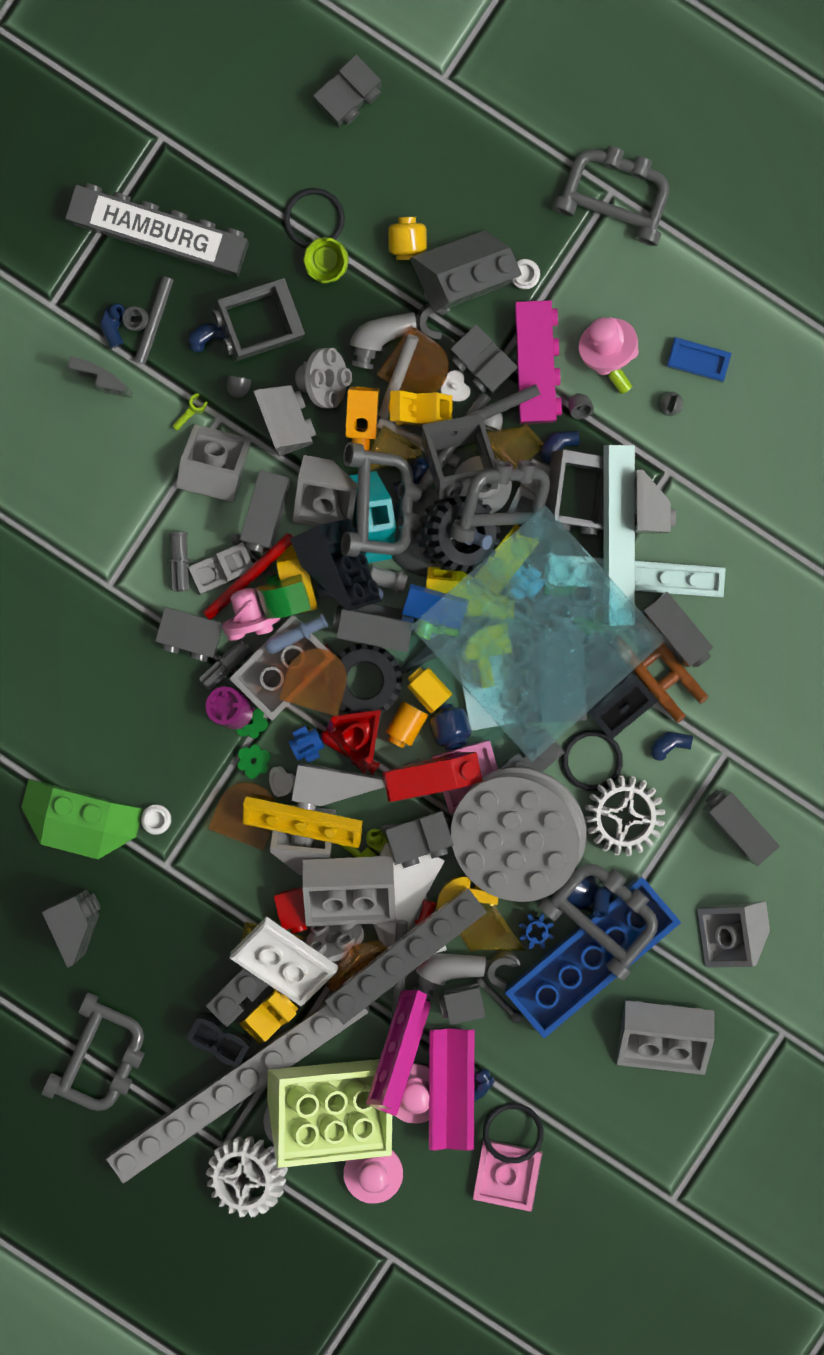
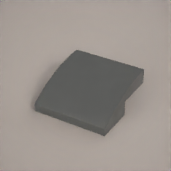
M70 356L68 369L75 375L96 379L95 386L103 393L132 398L133 392L112 373L94 363Z

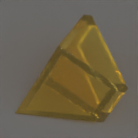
M527 424L517 428L501 429L500 432L486 431L495 459L511 463L513 469H517L519 460L530 461L541 450L543 445L541 439Z
M384 425L370 450L396 454L407 461L422 457L421 448ZM371 463L370 471L387 467V465Z
M495 904L485 907L484 909L487 913L460 933L471 952L475 950L526 951Z

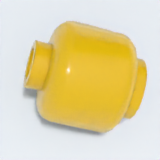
M398 217V223L391 224L388 227V250L391 254L396 255V260H410L411 257L427 251V228L422 223H416V217Z

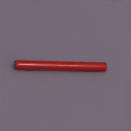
M287 532L203 611L204 615L212 620L231 602L230 598L235 592L245 589L292 545L290 539L293 536Z

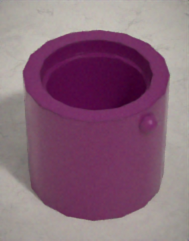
M226 686L212 691L205 705L206 713L210 720L233 730L246 726L255 711L251 700L245 694Z

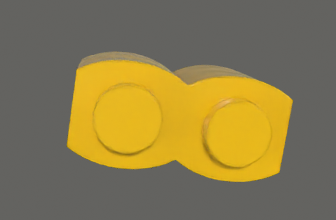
M419 667L407 678L411 682L407 688L430 713H433L453 694L429 667L425 671Z

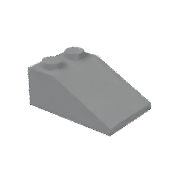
M289 385L254 391L273 444L280 456L313 444L311 437L315 436L316 432L311 419L304 420L301 409L306 406L300 390L294 392L292 386Z
M300 763L297 767L292 801L298 802V808L315 810L317 805L323 806L385 787L384 779L379 776L363 775L356 772Z

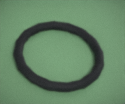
M318 188L302 190L294 195L285 207L283 220L286 232L294 242L304 248H307L311 242H305L297 237L290 223L291 209L296 201L303 196L317 194L331 200L337 208L339 220L337 229L330 238L337 240L343 230L345 221L343 206L336 196L327 190Z
M586 730L575 735L566 744L565 753L562 755V767L566 777L576 787L586 791H598V785H587L578 781L572 775L568 766V755L572 746L578 740L587 736H597L607 740L613 746L617 755V766L610 777L613 782L618 778L623 767V754L618 743L614 739L611 740L606 733L599 730ZM607 781L600 783L604 788L609 787Z
M507 1103L497 1107L488 1115L483 1126V1140L486 1149L494 1158L505 1163L518 1164L529 1160L539 1151L543 1142L544 1128L540 1117L531 1108L520 1103ZM508 1109H519L528 1113L534 1119L538 1129L534 1147L527 1154L519 1157H506L498 1153L492 1147L489 1139V1127L492 1120L500 1112Z

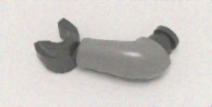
M430 303L422 306L418 310L417 315L412 312L368 321L359 326L350 340V345L355 346L353 355H356V360H352L351 365L373 369V364L370 362L371 358H375L376 351H382V346L387 342L416 333V330H421L426 336L441 339L442 332L429 329L426 325L427 317L434 313ZM447 308L445 310L439 311L438 313H440L443 316L444 314L449 312L450 309Z
M507 950L495 951L489 956L488 960H486V956L439 953L432 955L417 967L416 973L419 974L417 979L419 985H415L412 990H419L427 994L426 999L431 1000L433 997L432 990L436 991L438 985L444 986L446 981L458 978L483 977L484 974L488 975L492 984L505 990L508 985L507 980L495 973L496 968L500 965H509L514 968L522 964L518 956Z

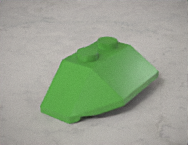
M33 779L28 780L21 806L41 845L94 859H100L136 838L144 808Z

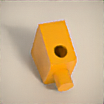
M350 386L347 398L346 437L352 438L353 443L362 444L364 450L369 451L370 439H376L380 388ZM357 419H366L367 428L361 429L357 427Z

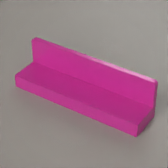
M401 990L366 1105L392 1116L398 1114L431 1007V1003L426 1001L427 994L419 990Z
M444 1028L430 1030L429 1150H474L475 1029Z

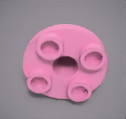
M612 317L598 318L582 334L579 341V353L583 362L589 368L595 370L600 375H607L611 371L624 367L637 357L639 353L638 337L634 328L624 320Z
M246 588L235 592L231 596L230 600L235 617L224 622L222 628L228 640L233 641L243 638L246 633L254 631L256 635L269 633L273 630L272 624L279 622L281 618H266L256 589Z
M413 1063L399 1111L396 1115L397 1118L404 1122L417 1124L429 1120L428 1065Z
M393 1150L392 1156L346 1160L344 1167V1181L348 1190L354 1197L366 1203H381L390 1199L399 1190L403 1179L402 1163Z

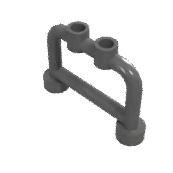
M608 146L606 152L590 149L579 154L572 165L562 196H555L551 209L561 215L573 217L577 205L638 226L635 239L646 245L658 246L661 233L657 231L670 190L665 176L659 171L650 168L652 161L645 157L636 156L634 162L624 159V151L617 147ZM590 161H596L609 169L621 170L630 173L635 178L654 182L657 185L658 192L649 217L576 192L585 165Z
M348 442L343 453L345 466L358 468L356 533L346 531L343 534L340 543L341 553L344 556L357 557L360 551L387 555L400 554L410 545L412 531H417V528H420L421 522H419L420 514L412 513L413 501L418 502L421 498V485L413 483L412 468L403 457L396 454L366 451L362 444ZM371 463L394 466L401 472L402 478L398 487L401 511L397 517L400 537L396 543L368 540Z
M519 460L517 469H513V465L509 462L495 461L494 469L480 472L471 481L460 521L453 523L450 536L457 541L471 543L474 541L477 526L521 524L519 532L522 535L533 539H541L545 530V524L541 522L550 488L548 474L544 470L536 468V464L528 460ZM532 480L538 481L531 512L474 514L481 488L487 482L506 485L509 481H518L525 484L532 483Z
M596 864L582 865L573 872L568 881L551 899L545 897L537 906L554 921L562 913H565L613 955L606 966L617 977L625 981L632 972L628 968L629 965L648 945L657 932L658 921L656 915L646 905L650 899L637 888L633 892L626 888L623 884L627 879L613 868L608 872ZM587 876L598 878L609 890L620 897L645 920L646 927L627 950H624L567 900L570 894Z
M88 992L78 1014L89 1019L63 1077L51 1073L41 1095L53 1099L54 1094L90 1110L102 1111L113 1106L120 1094L126 1096L132 1083V1079L128 1078L132 1067L138 1069L145 1052L140 1051L144 1035L143 1029L136 1020L98 1003L99 996ZM104 1018L130 1030L132 1039L106 1096L102 1099H95L72 1089L71 1085L101 1019Z

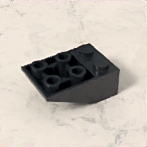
M349 519L318 525L291 538V543L301 567L345 609L352 611L382 601L379 595V587L372 578L365 554L360 551L357 557L344 556L341 553L340 543L343 534L346 531L356 533Z
M597 631L584 642L586 710L612 740L658 701L600 631Z

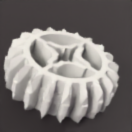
M619 775V785L616 786L613 780L608 778L607 784L609 789L605 790L599 784L597 789L602 793L601 796L597 797L592 793L589 796L590 799L596 801L595 806H585L586 810L594 812L593 816L585 817V822L595 823L594 826L587 829L588 833L592 834L598 831L599 834L594 838V842L598 844L605 839L606 842L603 845L605 851H608L612 844L615 845V855H619L621 847H625L626 855L631 856V846L634 845L639 853L643 852V847L640 843L644 841L651 847L653 842L648 836L652 834L659 838L661 835L657 830H654V826H664L665 824L664 821L656 819V815L665 814L664 809H655L656 805L662 803V798L658 797L652 800L650 797L655 794L656 789L652 787L646 792L643 791L647 785L645 780H642L638 787H636V777L630 776L628 784H625L624 776ZM625 791L619 806H603L610 796L617 792ZM634 793L639 794L646 802L649 816L639 814L634 810ZM628 807V812L639 818H631L630 821L627 820V823L621 824L622 819L610 812L618 813L619 810L623 811L622 808ZM601 815L613 818L616 821L617 832L615 838L608 835L601 823ZM631 825H646L645 829L638 836L624 840L625 834H627Z
M241 1136L236 1137L233 1142L227 1140L223 1147H218L214 1151L215 1156L209 1160L211 1167L207 1170L206 1175L212 1179L207 1182V1186L215 1188L211 1197L219 1196L221 1199L219 1207L227 1204L229 1206V1214L234 1213L236 1209H238L239 1217H244L247 1213H249L251 1218L255 1217L259 1212L264 1214L269 1210V1206L273 1207L278 1202L277 1197L283 1194L284 1190L281 1186L286 1183V1178L280 1175L285 1172V1167L278 1168L276 1166V1159L271 1155L273 1147L263 1148L264 1140H259L256 1144H254L253 1136L247 1137L245 1141ZM242 1156L238 1166L233 1168L227 1167L230 1158ZM265 1186L263 1195L251 1197V1192L254 1188Z

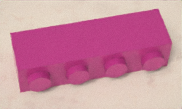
M552 300L515 303L518 392L537 384L541 395L519 404L520 424L555 423L557 420L556 416L562 415L561 397L556 398L555 386H560L561 382L560 368H554V356H559V338H553V326H558L557 308H552Z

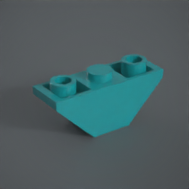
M370 472L368 540L394 543L396 522L391 497L377 472ZM358 474L350 475V477L358 484ZM357 495L354 509L355 526H357ZM363 552L367 557L368 563L392 559V555Z

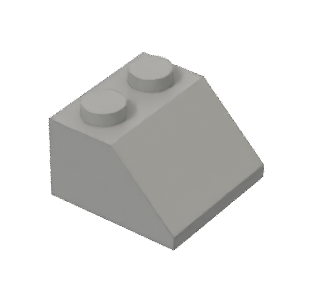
M194 424L180 460L176 488L234 502L241 484L252 439Z

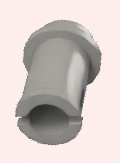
M374 565L371 572L372 578L378 586L392 589L395 594L398 592L404 593L409 576L404 575L403 571L396 573Z

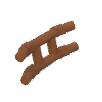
M639 616L635 619V626L652 649L638 659L620 635L613 637L610 642L661 706L679 723L686 715L666 692L669 687L680 680L682 685L699 704L704 703L709 696L673 655L645 618ZM661 657L671 671L657 682L647 670V667Z

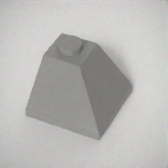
M304 455L297 482L293 522L318 526L349 519L352 525L358 484L333 460Z
M636 470L635 534L670 533L671 527L676 526V509H671L669 499L644 470Z
M316 808L313 810L332 815L336 814L334 809ZM273 830L270 852L297 874L303 875V860L331 859L332 843Z
M766 901L740 902L697 909L706 968L753 967L757 965L770 932Z

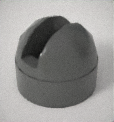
M129 307L123 314V323L130 330L140 331L148 324L149 317L143 308ZM131 316L142 317V322H131Z
M228 376L226 383L228 393L235 398L244 397L250 389L251 380Z
M667 392L659 400V409L666 416L677 415L683 407L681 396L675 392ZM671 396L676 397L672 411L667 410Z
M576 393L568 402L569 411L574 419L587 418L594 411L591 399L587 395Z

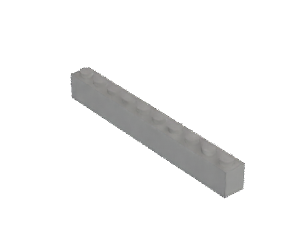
M325 1002L243 1059L239 1066H233L111 1151L106 1160L122 1183H125L267 1084L268 1069L290 1068L369 1012V1007L367 1006L343 1025Z

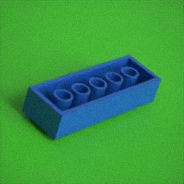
M640 874L625 887L631 892L637 888L650 899L646 905L655 913L658 927L653 939L629 967L681 923ZM616 894L609 902L607 917L599 918L593 914L588 917L624 950L631 946L646 927L643 917L631 909ZM577 926L513 980L504 990L505 994L543 1038H546L617 978L606 966L613 955L580 926Z

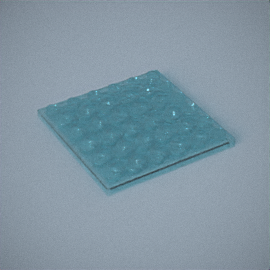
M545 505L410 627L531 762L666 641Z

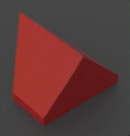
M381 710L334 716L330 719L326 729L327 733L363 775L369 771L373 761Z

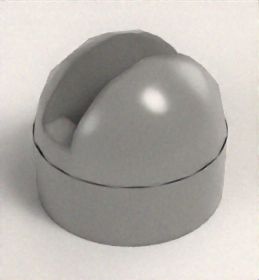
M499 413L484 420L485 429L500 432L503 423L502 414Z

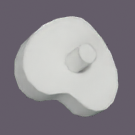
M458 370L449 372L441 384V393L452 395V401H464L470 395V388L464 383V375Z
M281 766L273 767L269 774L271 790L277 797L291 794L296 778L293 774L286 773Z

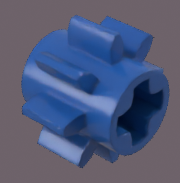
M305 725L292 732L295 738L288 742L298 761L305 758L307 763L321 757L318 751L325 747L316 728L308 731Z
M528 913L529 921L526 924L519 923V926L525 929V933L521 934L519 938L520 940L528 938L530 941L529 949H532L535 943H540L544 949V941L547 938L554 939V935L548 933V929L553 927L554 924L553 922L544 923V913H541L539 918L534 919ZM533 924H537L538 927L544 926V929L541 930V937L536 938L534 934H528L532 931L531 926Z

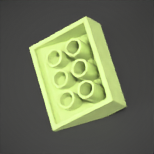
M380 1059L268 1069L267 1100L276 1166L278 1168L392 1156V1115L366 1105Z

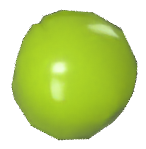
M330 237L314 240L306 248L303 259L308 275L320 283L339 280L346 273L349 264L348 253L345 247L339 241Z

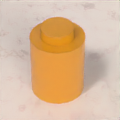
M402 701L386 730V733L390 735L388 741L401 748H404L406 744L412 746L428 714Z

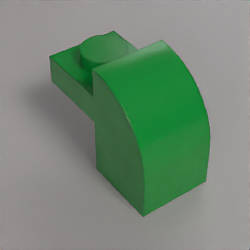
M278 574L266 577V585L256 588L266 618H283L311 610L310 600L301 574L283 580L279 579Z

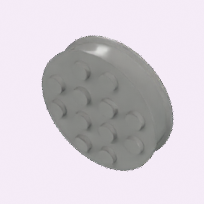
M509 767L482 777L483 782L474 784L463 797L453 816L451 839L454 846L452 848L460 867L479 888L504 900L527 902L539 900L553 894L571 877L585 850L587 838L586 824L578 802L558 780L535 769Z

